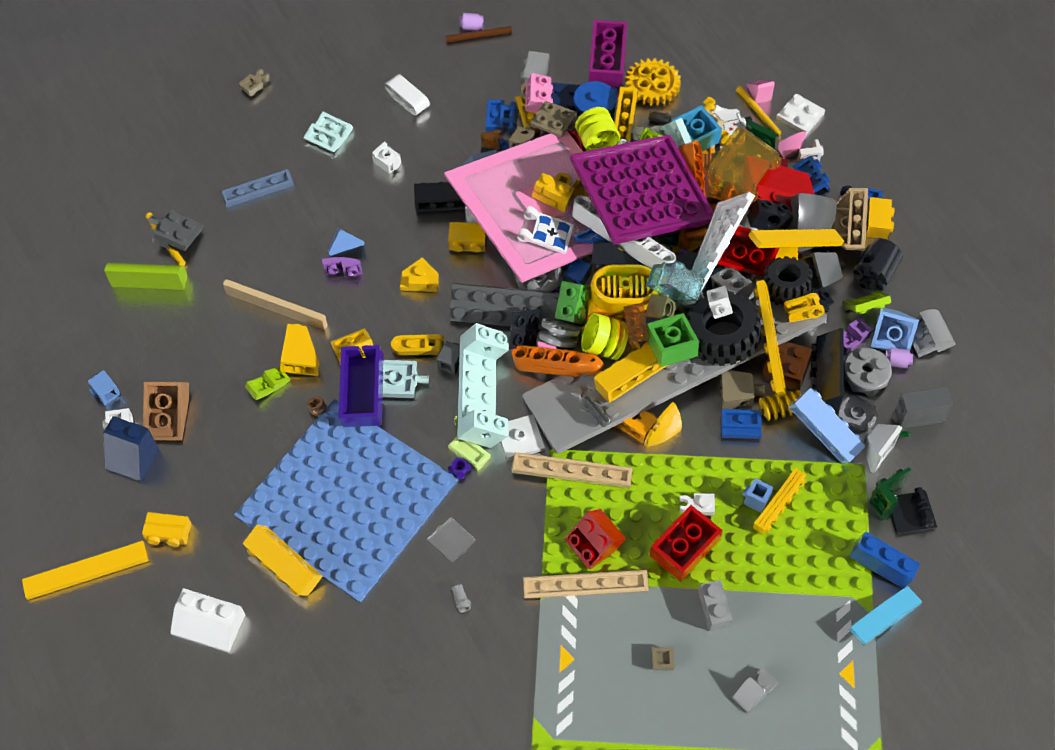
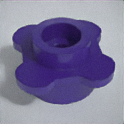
M456 458L451 466L448 467V472L456 475L458 479H463L466 472L471 470V465L462 458Z

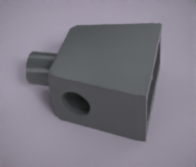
M816 252L802 256L804 264L807 263L809 269L812 270L811 289L823 288L842 279L845 262L838 260L836 253Z

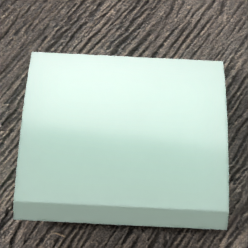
M322 112L316 124H311L304 139L334 153L346 140L353 126Z
M682 118L658 128L660 134H670L677 147L692 142Z

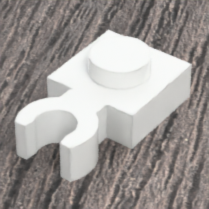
M694 493V499L686 495L680 496L679 501L687 503V506H680V512L683 513L692 505L704 515H715L714 494Z

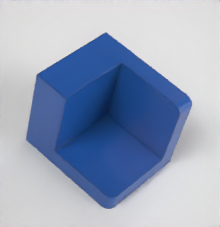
M580 259L575 260L569 265L565 276L577 281L578 284L585 285L591 275V264Z

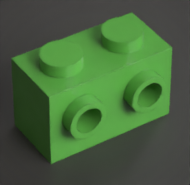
M562 281L555 318L583 324L587 314L586 308L590 298L591 286Z

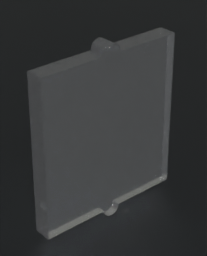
M452 517L442 526H438L437 530L427 539L451 563L462 554H466V550L476 541Z

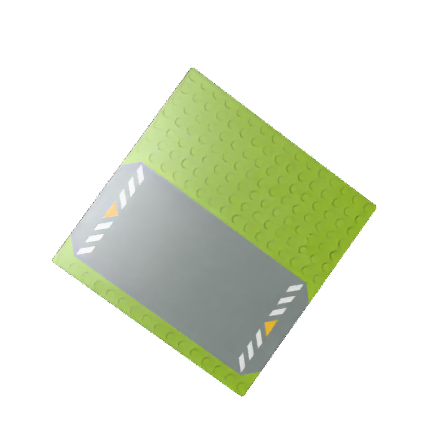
M553 449L549 451L548 457L631 467L633 470L630 488L547 478L542 576L647 570L649 591L540 598L532 750H882L876 641L873 638L863 646L849 630L851 626L874 610L871 569L849 557L856 540L865 531L869 533L866 471L863 464L565 450L557 454ZM797 468L806 474V482L803 486H799V491L791 497L793 499L790 504L785 505L784 512L782 514L779 513V518L775 523L771 524L770 531L762 535L753 529V525L761 513L743 504L745 497L742 495L746 486H751L756 478L773 487L771 496L765 506L766 508L794 469ZM694 493L714 494L715 515L705 516L723 530L721 539L680 582L649 556L650 548L682 514L680 506H687L686 502L679 501L680 496L686 495L694 499ZM601 509L626 540L612 555L589 570L564 539L587 511ZM721 580L732 616V622L729 627L709 631L698 590L701 584ZM652 647H673L674 671H652ZM763 667L779 683L747 713L732 697L750 676L753 677Z

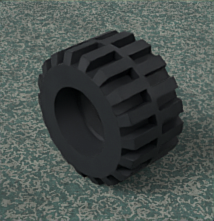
M788 256L776 258V261L772 260L770 265L767 264L764 270V281L768 287L770 302L774 301L775 305L779 306L780 304L784 307V302L810 294L813 275L807 263L804 264V261L801 259L797 260L796 257L788 258Z

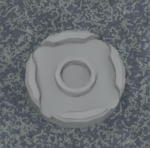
M861 395L846 397L841 402L838 410V417L846 421L849 425L848 428L853 432L869 430L874 426L878 417L875 404L870 399Z

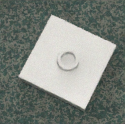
M533 414L508 421V437L501 441L507 461L513 460L514 452L534 454L545 451V446Z

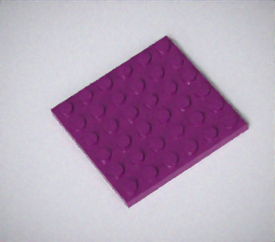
M670 134L575 153L570 156V161L614 245L711 222L714 212Z

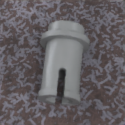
M460 584L452 587L450 592L456 602V610H459L460 613L470 610L471 601L467 599L463 586Z

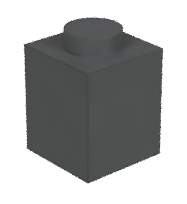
M445 342L437 357L438 369L456 374L459 368L460 344Z

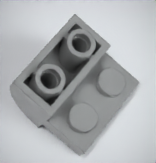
M929 309L920 312L921 316L916 317L919 322L912 342L918 357L935 350L940 352L956 345L938 310Z

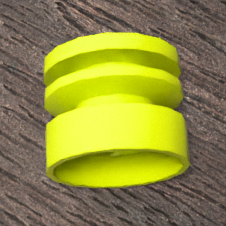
M591 108L583 112L575 122V128L586 151L615 146L620 141L621 136L609 111L605 108Z
M597 313L592 314L583 330L582 350L594 355L600 354L601 357L616 361L623 354L628 341L629 326L627 322L618 321L617 319L610 320L609 317Z

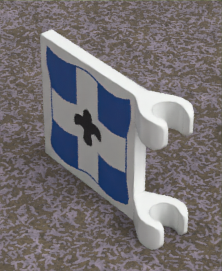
M528 206L524 213V218L536 220L533 233L522 228L517 237L518 241L531 242L566 254L574 224L540 213L534 207Z

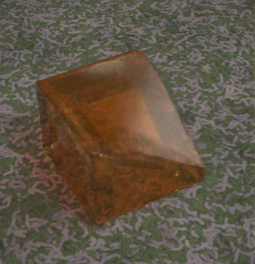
M501 130L481 133V146L498 149Z

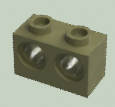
M651 294L645 317L661 320L682 314L684 309L678 305L677 301L671 300L667 294Z

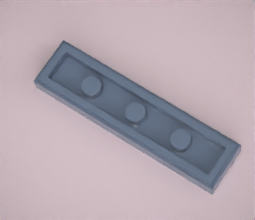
M286 169L222 190L221 194L226 208L292 187L294 182L289 170Z

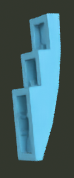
M907 586L860 619L849 630L865 646L890 626L895 625L920 605L922 601Z

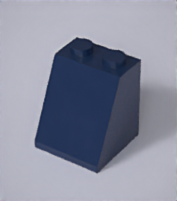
M113 416L103 432L105 469L141 483L159 448L148 428Z

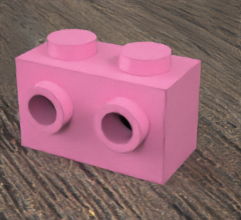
M534 73L530 74L526 82L525 111L537 113L545 100L553 103V99H551L553 91L551 77Z

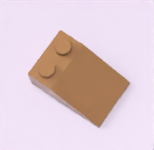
M144 382L143 427L150 430L154 440L183 439L189 403V383Z

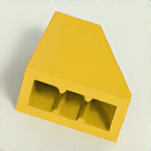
M287 324L280 361V372L319 377V361L307 326Z

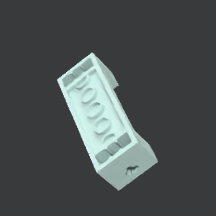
M477 323L460 336L457 439L492 448L508 437V419L495 415L496 360L508 351L509 334Z

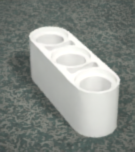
M400 74L384 84L386 91L415 116L430 106L427 97Z

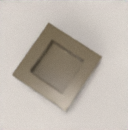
M652 647V671H674L673 647Z

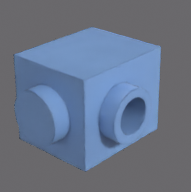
M104 370L88 380L91 387L88 389L95 399L98 397L104 405L121 395L115 383Z
M755 478L751 486L747 485L742 496L745 497L743 504L762 513L771 496L773 487Z

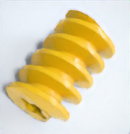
M795 390V392L789 391L786 396L779 397L775 394L772 398L770 396H766L765 399L759 398V406L763 416L766 417L767 421H770L771 415L778 419V413L781 414L782 418H785L786 411L790 416H793V411L789 406L801 393L799 390Z

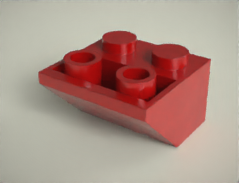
M601 509L587 511L564 540L590 570L612 555L626 538Z

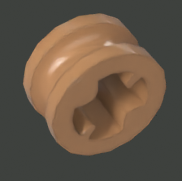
M320 396L312 397L307 403V407L313 415H321L327 408L326 403Z

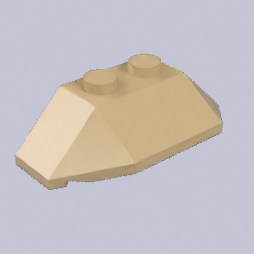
M849 188L836 201V217L831 229H835L844 240L841 246L844 249L865 250L868 188Z

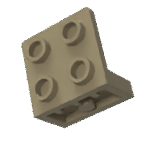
M545 100L530 125L562 137L566 130L574 131L577 112Z

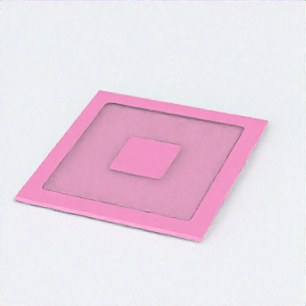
M567 130L562 137L550 133L444 172L446 179L521 283L592 254L593 244L576 242L574 240L576 234L589 229L572 216L575 195H573L572 202L565 213L532 197L535 183L542 173L553 178L558 173H567L572 177V185L579 176L570 161L571 154L583 151ZM528 206L534 207L540 213L574 224L566 254L531 242L518 241L517 237L522 228L527 229L531 233L534 230L536 220L524 218V213Z

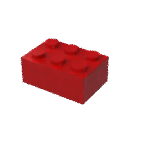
M738 226L717 264L764 277V270L767 264L770 265V262L775 260L779 248H757L748 236L752 229Z
M690 505L651 546L649 556L681 582L720 541L723 530L694 506Z

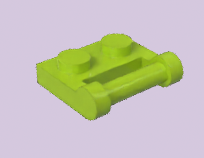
M875 291L871 295L857 299L843 300L842 306L845 311L851 310L856 312V314H863L868 312V309L884 308L886 304L891 303V297L880 291Z

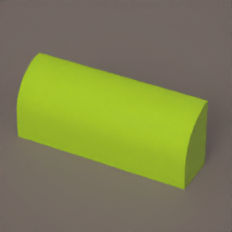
M109 262L104 269L112 287L184 290L187 279V272L183 265Z

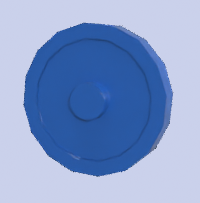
M591 81L577 88L574 93L573 103L575 109L580 114L596 107L605 108L611 114L616 107L617 97L615 91L609 85L603 82Z

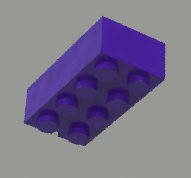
M380 345L362 346L365 358H363L359 346L341 347L338 418L343 427L382 425L384 354Z

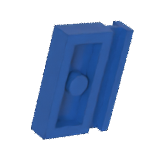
M721 410L722 438L761 439V410Z

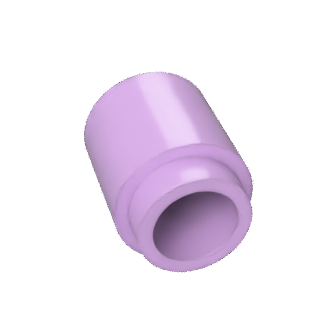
M463 13V16H460L459 26H463L462 30L478 31V29L483 27V16L474 13Z
M891 348L885 351V356L888 358L891 367L908 369V365H912L913 354H910V350Z

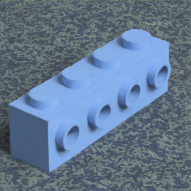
M810 388L804 391L789 408L841 463H849L865 447L861 437L848 428L847 422L840 419L830 405L825 404L821 399V395L816 390Z

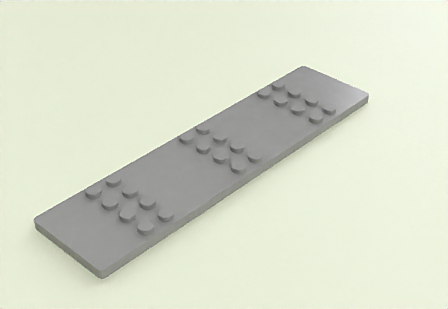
M756 281L753 282L754 288H757ZM753 288L754 297L750 300L758 307L760 306V301L756 299ZM774 301L770 302L778 345L825 323L827 320V314L824 312L822 316L815 319L790 323L788 313L785 312L784 307H782L783 305L779 304L778 306L775 305ZM719 322L710 326L707 330L714 334L726 335L735 332L740 327L730 322ZM761 331L758 348L755 349L751 356L747 355V359L742 362L737 361L734 365L729 363L725 364V366H719L718 363L712 365L707 360L702 361L698 357L670 364L611 403H608L595 389V376L581 375L579 377L561 375L524 393L523 400L553 450L559 454L622 423L626 419L647 411L764 353V343H767L766 336H763ZM633 340L627 343L623 354L616 361H620L628 356L630 352L636 351L645 342ZM599 357L604 364L603 371L616 362L615 360ZM590 395L594 402L605 412L604 414L608 415L611 421L610 425L602 427L598 423L599 421L582 404V399Z

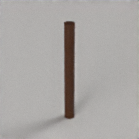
M507 26L446 36V42L512 33V28Z

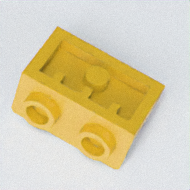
M364 328L334 340L330 344L341 366V347L359 346L363 358H365L362 346L373 345V342Z

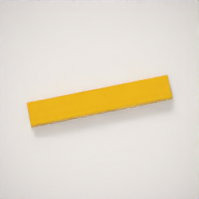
M835 229L751 230L748 235L757 248L842 246L844 240Z
M140 541L24 578L22 582L25 598L30 600L148 562L145 543Z

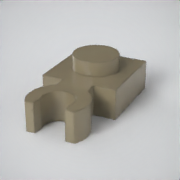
M261 68L256 72L255 76L252 74L248 75L238 85L240 89L251 97L263 87L262 83L270 80V76L268 73L264 75V71Z

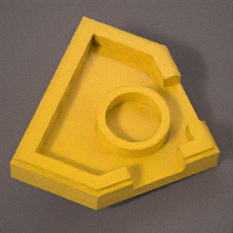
M422 257L402 271L400 290L437 292L439 274Z

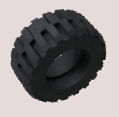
M727 291L733 313L726 316L713 317L707 295H705V298L701 297L698 299L696 304L690 307L686 319L699 340L698 358L702 361L707 360L712 365L718 363L719 366H725V364L729 363L734 365L737 361L742 362L746 360V356H751L755 349L758 348L759 340L761 339L760 314L753 302L748 298L744 299V296L739 293L735 295L734 292ZM719 322H730L740 327L735 332L726 335L714 334L707 330L710 326Z

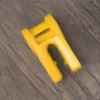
M810 293L784 302V310L788 313L789 322L815 319L822 316L825 310L819 303L820 298L818 294Z

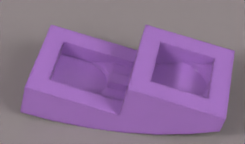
M862 317L850 323L847 329L844 330V354L859 345L875 330Z

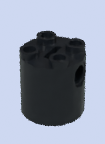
M874 238L871 240L852 270L854 277L858 281V286L864 290L869 288L884 291L902 262L903 253L896 244L887 239Z

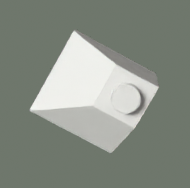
M877 424L874 430L872 428L868 430L864 437L867 439L864 449L870 472L874 473L894 447L902 430L901 426Z

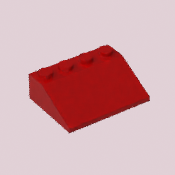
M749 156L744 157L741 195L747 192L755 195L748 208L749 210L755 200L760 199L769 200L777 204H785L790 207L792 213V196L798 193L815 195L808 173Z

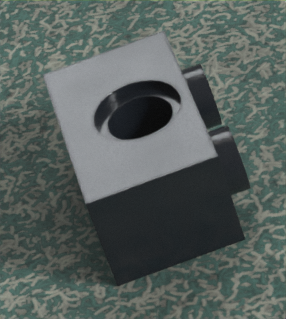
M760 199L755 200L747 214L750 227L761 230H786L793 219L789 206Z

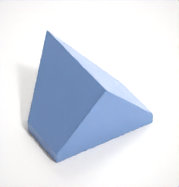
M336 228L327 252L331 256L365 244L363 240Z

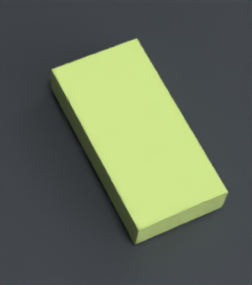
M457 437L448 445L452 452L464 459L477 471L491 458V455L479 445L457 439Z

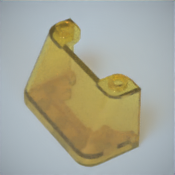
M737 127L709 166L707 174L708 196L724 201L750 192L755 195L752 202H755L758 197L756 185L768 168L775 170L781 164L782 158L779 152L748 130Z

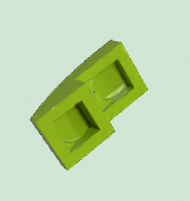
M279 366L264 371L263 376L246 382L245 388L255 400H258L290 382V378L285 372H280Z

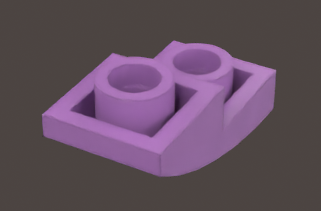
M347 257L322 259L325 275L343 271L344 276L347 277L363 273L360 260Z

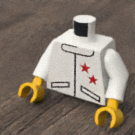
M707 97L703 101L706 104L704 106L706 111L710 110L724 120L720 143H718L719 147L727 145L736 146L745 137L746 123L749 120L753 121L751 116L742 118L739 110L722 108L715 104L713 98Z

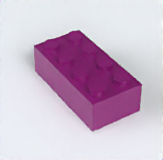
M594 20L589 82H603L610 87L623 86L627 22Z

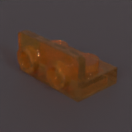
M643 303L624 306L629 344L632 350L641 349L640 342L649 339Z

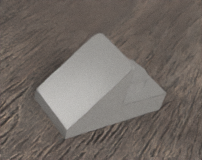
M762 667L753 677L750 676L732 698L749 713L779 682Z

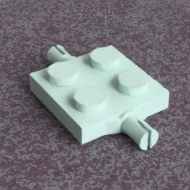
M384 360L383 397L414 398L417 383L429 384V375H417V361Z

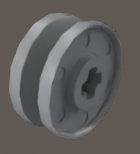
M543 318L541 325L545 329L540 330L538 335L541 340L559 347L573 348L577 346L578 340L574 336L580 334L581 328L578 325L561 319Z

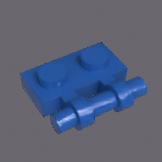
M487 100L486 131L503 132V126H507L508 132L514 133L517 127V103L512 101L510 106H506L505 100ZM504 114H508L509 118H504Z

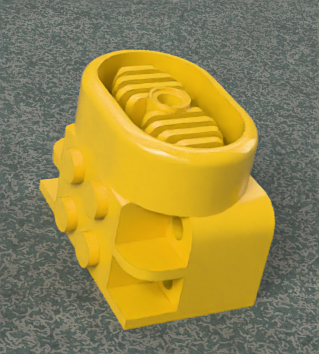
M607 265L600 268L593 275L589 285L591 288L586 308V323L594 313L607 316L610 320L617 319L624 322L628 321L629 314L645 317L651 294L659 295V293H662L659 277L652 269L643 265ZM627 322L629 326V332H632L633 327Z

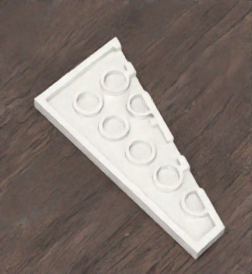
M747 192L717 204L679 303L690 305L698 300L702 289L724 250L728 247L734 232L755 195Z

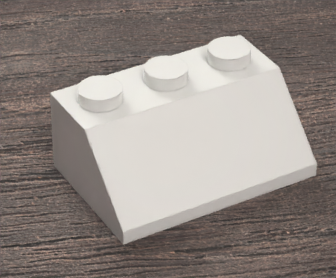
M183 588L174 607L171 635L229 653L245 613L239 605Z

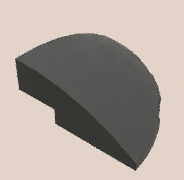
M798 193L791 197L793 219L789 224V230L832 228L836 217V200L804 193ZM798 247V252H804L813 247Z

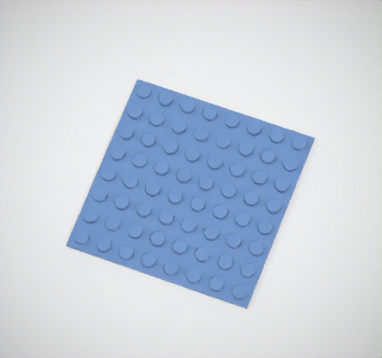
M334 399L324 413L315 420L238 509L234 516L252 529L257 524L267 526L316 569L323 578L361 603L455 485L458 478L378 426L343 427L338 418L339 401Z

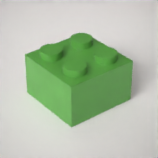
M684 313L647 323L646 339L661 367L698 357L699 340Z

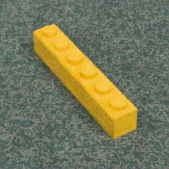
M797 468L794 469L755 521L753 529L762 535L770 531L771 524L778 520L779 513L782 514L784 512L785 505L790 504L793 499L791 497L796 495L799 491V486H803L806 482V474Z

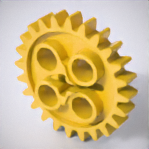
M647 58V62L640 60V64L635 62L634 67L630 66V71H627L625 77V87L638 89L637 102L643 100V105L649 102L650 106L655 102L659 106V102L665 104L666 100L671 101L672 97H676V93H679L681 81L678 70H674V65L669 67V62L663 64V59L657 62L656 58L653 61Z

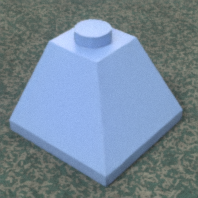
M881 308L870 347L885 351L891 348L910 350L919 320L897 310Z

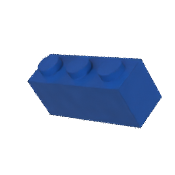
M866 531L856 540L849 555L850 558L901 588L906 587L914 579L920 566L919 562Z

